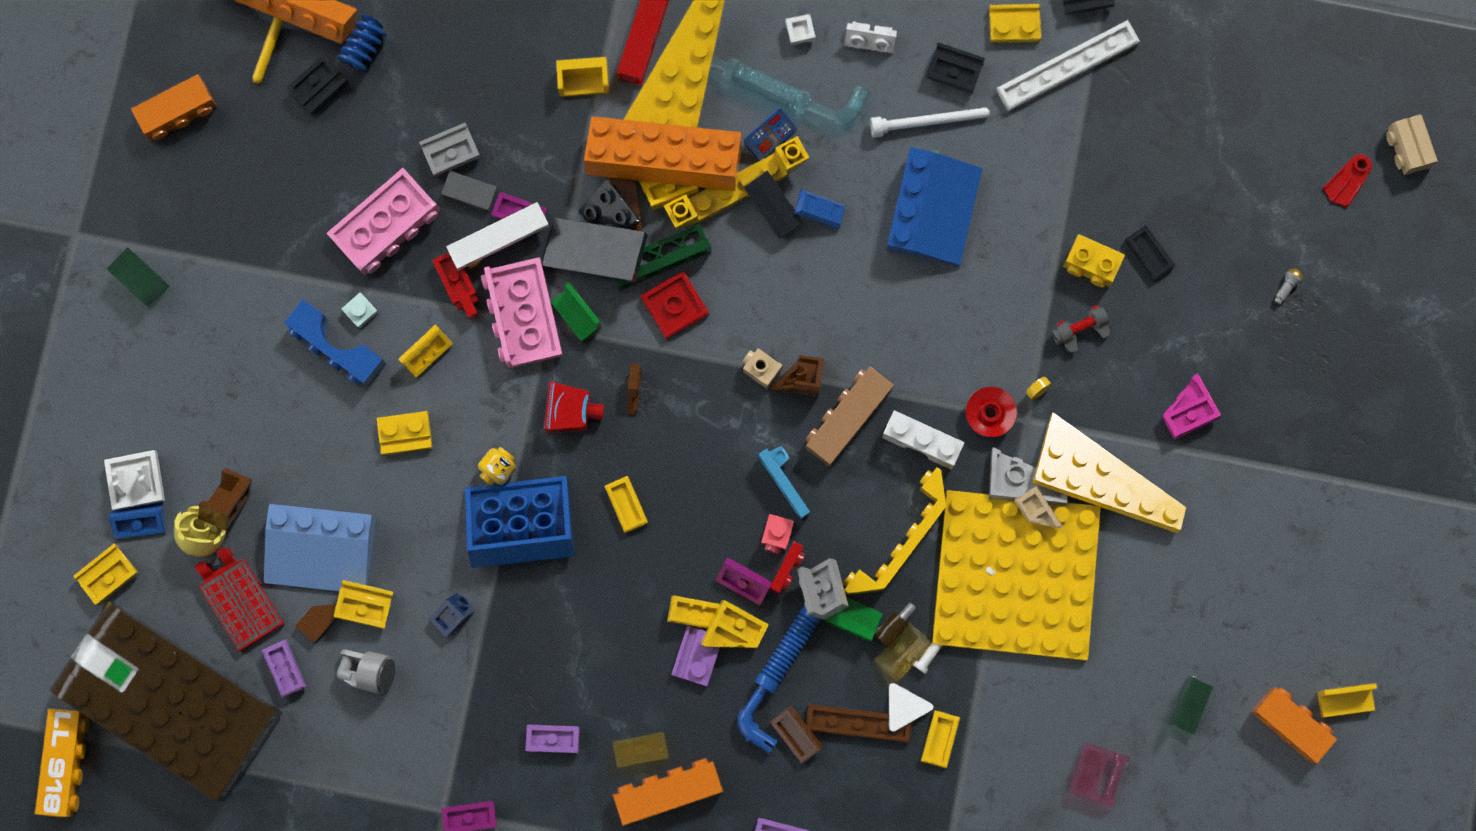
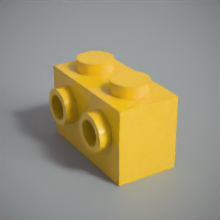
M1078 234L1063 267L1067 268V271L1074 276L1081 277L1083 275L1090 278V282L1096 286L1110 287L1125 255Z

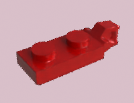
M449 252L433 259L432 261L457 310L459 311L464 308L469 320L478 317L479 315L473 305L478 302L477 294L465 269L463 268L458 271Z

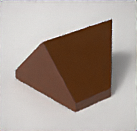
M799 355V359L769 390L819 397L824 358Z

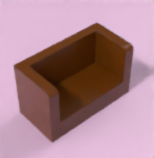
M224 468L221 472V483L208 502L204 500L200 502L198 519L226 531L249 498L252 479Z

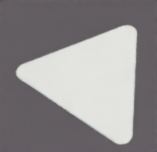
M894 683L889 685V728L891 731L900 729L933 709V705Z

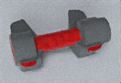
M1094 306L1088 312L1086 319L1072 325L1068 321H1061L1051 333L1057 345L1064 344L1068 353L1076 352L1078 350L1076 334L1092 327L1104 339L1110 334V329L1107 325L1109 318L1103 307Z

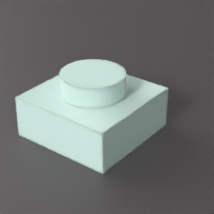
M361 292L342 308L344 313L359 329L378 313Z

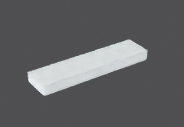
M538 202L446 247L459 271L549 227V224Z

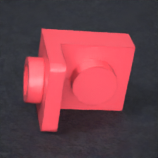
M769 514L761 545L766 546V551L780 554L781 550L786 551L794 521Z

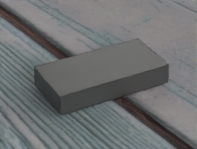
M450 171L441 194L444 197L489 212L498 188Z

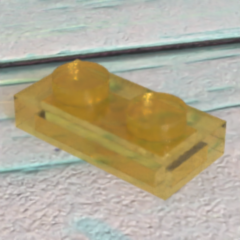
M664 732L612 742L617 768L669 758Z

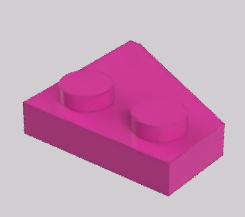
M1196 374L1186 388L1178 395L1175 402L1167 409L1162 418L1175 440L1220 419L1221 414L1200 376Z

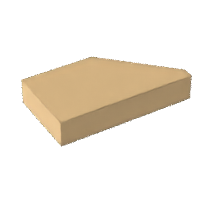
M1037 486L1014 499L1028 522L1055 528L1062 527Z

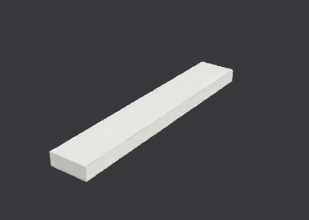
M1127 20L1001 85L996 91L1007 110L1010 111L1138 45L1140 40Z

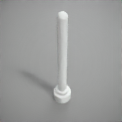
M987 108L888 121L886 118L881 119V116L870 118L871 134L875 138L882 137L889 130L987 118L990 115V111Z

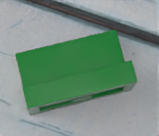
M567 283L565 285L566 291L551 301V304L583 343L600 330L602 326L598 318L571 284Z
M846 597L848 607L823 620L871 642L883 613Z

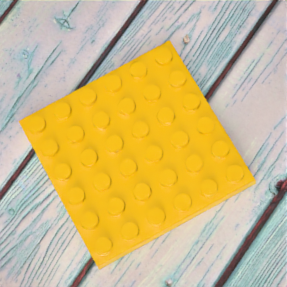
M947 490L932 644L1087 661L1101 507L1067 503L1066 506L1049 505L1062 525L1061 528H1055L1028 522L1015 501L989 499L988 494ZM988 567L995 571L993 576L986 571Z

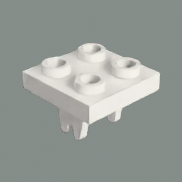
M156 450L104 460L112 510L117 511L165 501Z

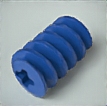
M362 14L363 21H358L356 24L359 30H352L351 35L353 38L346 40V44L349 47L343 46L341 48L343 55H337V58L354 69L366 70L367 68L362 63L363 60L372 61L367 53L376 54L377 51L372 45H381L382 42L378 39V36L386 37L387 34L380 22L369 15Z

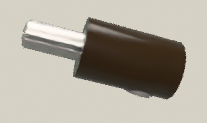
M909 603L899 615L894 612L877 629L874 637L886 648H889L908 626L906 619L914 612L915 606Z

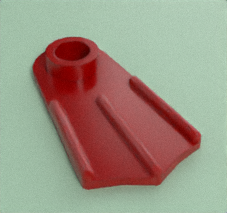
M1363 154L1355 155L1323 187L1331 203L1340 204L1345 207L1350 205L1372 170V162L1369 157ZM1358 161L1364 162V169H1360L1357 166Z

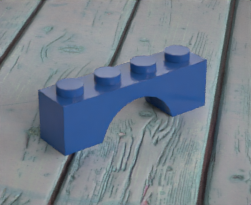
M302 299L284 322L290 328L287 333L298 341L301 338L309 343L307 348L317 356H320L321 353L329 358L327 363L337 371L341 368L349 373L347 378L358 387L361 383L368 387L386 365V362L363 344L350 350L332 347L325 335L327 318Z

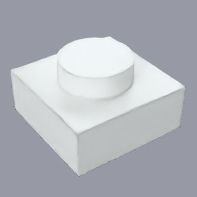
M810 14L786 19L791 46L815 41Z

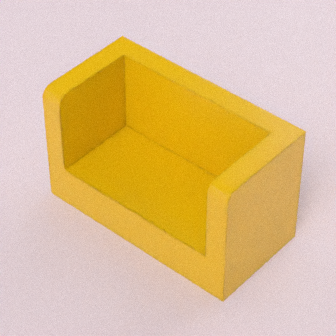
M606 57L556 61L560 97L610 93Z

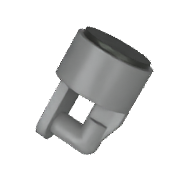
M341 650L340 657H342L336 673L339 680L345 681L353 688L377 694H383L390 688L395 676V662L391 656L372 651L361 654L349 650ZM353 662L359 663L357 672L351 671Z

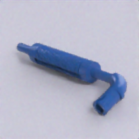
M805 604L800 610L801 615H797L798 619L794 620L795 623H792V627H789L790 631H787V635L783 636L785 640L781 639L782 644H778L779 648H776V652H773L774 656H770L771 660H768V664H765V668H762L763 673L758 674L754 682L759 686L743 710L740 709L738 714V728L740 733L746 738L745 741H750L768 755L773 749L766 745L764 741L775 746L778 740L758 728L759 725L753 722L754 717L752 715L768 691L772 694L779 686L778 682H782L780 678H784L783 674H787L786 670H789V666H792V662H795L794 658L798 657L797 653L800 654L799 649H803L802 645H806L805 641H808V637L812 636L810 633H814L813 629H816V625L822 620L810 615L805 608Z

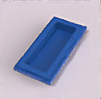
M800 190L794 214L840 229L846 205Z

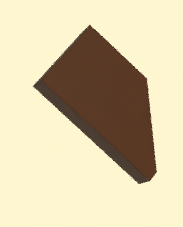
M640 364L630 365L627 414L636 415L638 410L642 374Z
M336 604L312 606L295 627L316 643L336 621L337 618L333 617Z

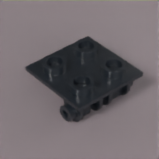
M608 179L578 210L587 223L629 229L631 226L635 227L641 222L639 213H636L632 207L630 208L631 203L625 201L626 197L622 196L618 191L616 184L612 185Z

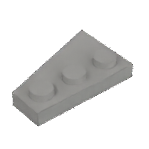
M992 448L989 499L1014 501V499L1037 486L1048 505L1066 506L1067 495L1032 483L1036 471L1035 467L1024 463L1022 459L1015 456L1014 458L1002 454L1000 450Z

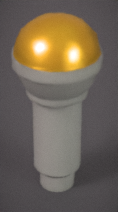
M1290 269L1286 272L1285 282L1274 300L1277 304L1281 305L1293 287L1302 282L1303 276L1299 270Z

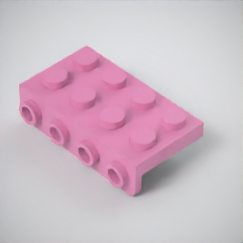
M402 168L328 231L327 234L363 275L370 274L379 268L380 262L386 256H393L400 249L399 245L406 239L411 240L419 232L418 229L423 224H429L434 221L440 209L406 170Z
M540 257L492 269L485 267V274L481 275L484 290L489 289L491 296L490 299H487V305L490 314H495L496 323H493L492 327L495 338H500L502 347L498 348L501 363L506 362L509 369L563 356Z

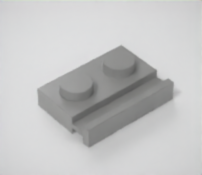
M466 123L419 142L434 177L480 158Z

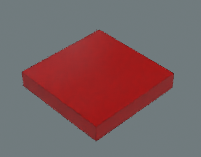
M684 271L640 296L666 340L709 315V311Z

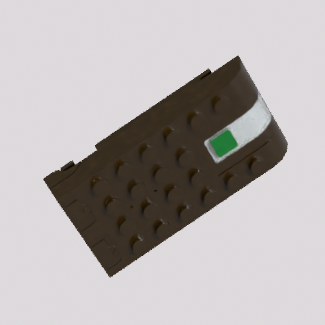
M108 601L50 688V691L62 701L215 801H226L283 714V711L259 698L112 601Z

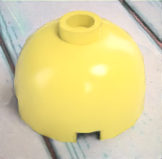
M192 506L188 508L187 512L177 514L174 521L175 542L186 554L195 557H205L213 554L222 546L227 530L225 531L198 519L199 506Z

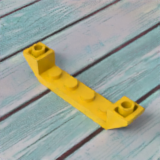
M797 136L777 146L774 154L738 172L735 191L707 188L690 198L685 194L664 205V208L675 229L700 223L750 197L743 187L762 172L768 170L777 183L808 161L809 156Z
M936 468L933 473L928 470L920 481L923 484L920 491L933 500L935 505L931 503L927 505L921 514L924 519L918 526L916 523L912 525L906 533V536L909 537L904 546L899 543L890 556L894 559L889 566L885 564L881 566L875 574V577L878 578L877 582L861 570L856 574L851 572L843 582V585L846 586L844 589L846 595L883 591L946 507L942 473L939 468Z

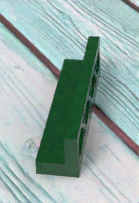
M700 224L646 246L643 255L648 253L656 256V258L651 262L640 265L635 283L620 280L614 281L619 291L712 253L711 245L708 238L705 237ZM698 233L701 241L689 246L684 245L687 236ZM673 244L679 247L677 251L665 256L661 254L665 245Z

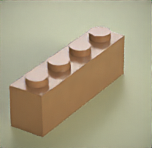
M869 367L866 371L863 369L859 371L853 379V382L856 383L850 391L845 389L837 399L840 404L834 411L830 408L821 419L824 424L820 429L814 428L805 439L808 442L806 450L829 468L894 387L890 381L872 367Z

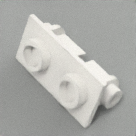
M854 21L853 24H847L844 46L893 53L897 31L892 30V27L875 26L874 31H869V24L856 23Z

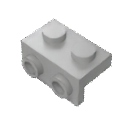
M829 558L812 569L805 567L797 569L799 585L802 588L805 599V608L810 615L825 620L848 607L836 560Z

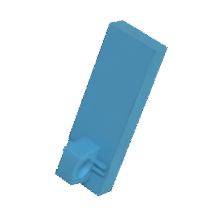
M780 446L770 452L766 448L760 452L758 458L800 520L809 516V509L781 470V467L790 460L784 448Z

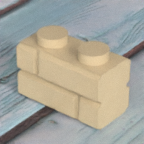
M1421 114L1396 121L1388 127V132L1386 133L1387 141L1390 146H1394L1397 154L1394 158L1395 164L1398 169H1402L1404 175L1431 168L1438 162Z

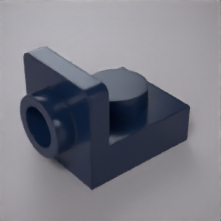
M456 593L447 598L428 620L445 637H448L475 610L470 606V602L465 597Z

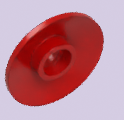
M984 387L977 390L969 398L966 405L968 424L976 433L985 437H998L1007 433L1014 425L1017 417L1014 399L1008 392L998 387ZM992 409L995 412V416L992 418L987 417L986 410Z

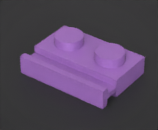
M687 625L671 675L708 686L720 647L701 646L700 643L706 631Z

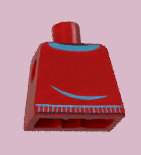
M549 381L544 430L546 433L585 431L588 428V419L603 420L604 405L591 404L589 391Z

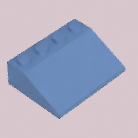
M269 504L265 531L264 583L340 591L342 580L368 586L377 518L368 514Z

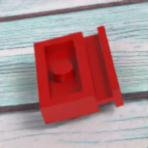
M795 541L793 542L770 586V591L779 595L782 589L785 591L788 589L793 579L790 576L793 567L798 568L805 556L802 553V545Z

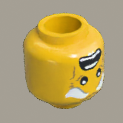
M501 447L498 450L491 448L478 463V468L482 472L479 477L491 486L494 482L498 485H503L516 469L515 458Z

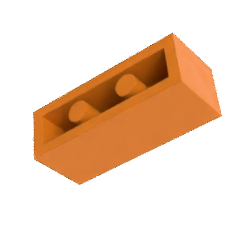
M197 74L131 108L144 135L152 141L167 136V132L175 128L180 129L187 126L190 120L198 116L204 117L210 114L217 105L205 82Z
M1276 687L1270 688L1252 709L1251 713L1311 764L1318 763L1337 740L1332 735L1333 730L1325 723H1317L1311 718L1313 713L1305 706L1300 705L1298 707L1292 702V695L1281 687L1279 689Z

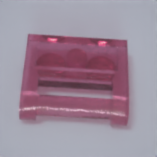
M1084 742L1069 793L1114 808L1116 802L1114 799L1124 765L1128 764L1129 757ZM1110 759L1114 761V765L1105 793L1101 795L1098 794V789L1107 761Z

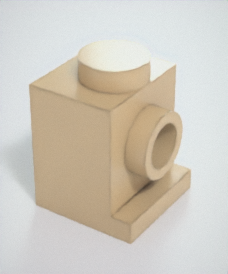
M759 348L755 353L750 350L742 361L745 365L743 372L767 390L783 370L781 363L775 361ZM760 361L766 365L762 370L756 367V364Z

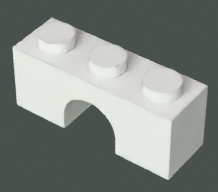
M895 410L882 436L883 439L903 448L915 449L928 456L929 460L951 470L965 443Z

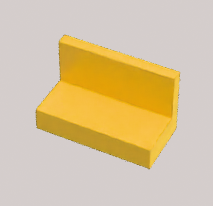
M1366 684L1317 691L1321 717L1374 711L1372 689H1377V685Z

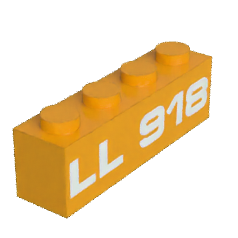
M48 709L35 814L73 817L74 812L78 810L79 796H76L77 787L81 784L83 777L80 763L86 752V745L83 743L84 733L89 728V718L79 711Z

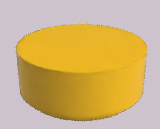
M1042 377L1027 389L1026 394L1031 400H1035L1044 394L1052 384L1046 377Z

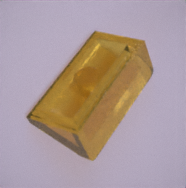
M908 623V626L890 647L885 648L874 660L892 678L899 681L913 666L914 662L926 652L931 642L911 623Z

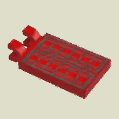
M224 547L217 552L225 564L223 567L213 572L209 563L205 561L200 562L194 567L205 581L199 588L237 650L241 652L285 623L246 560L242 558L237 562L230 548Z

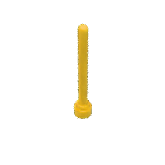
M276 17L273 19L252 77L253 82L256 84L262 82L284 21Z

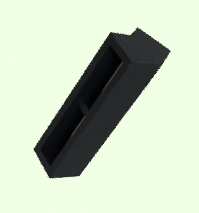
M768 170L744 185L743 188L779 239L803 223L799 215L794 214L795 209Z

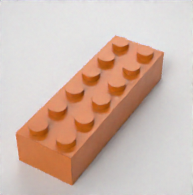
M592 116L584 157L586 175L735 191L742 150L741 132Z

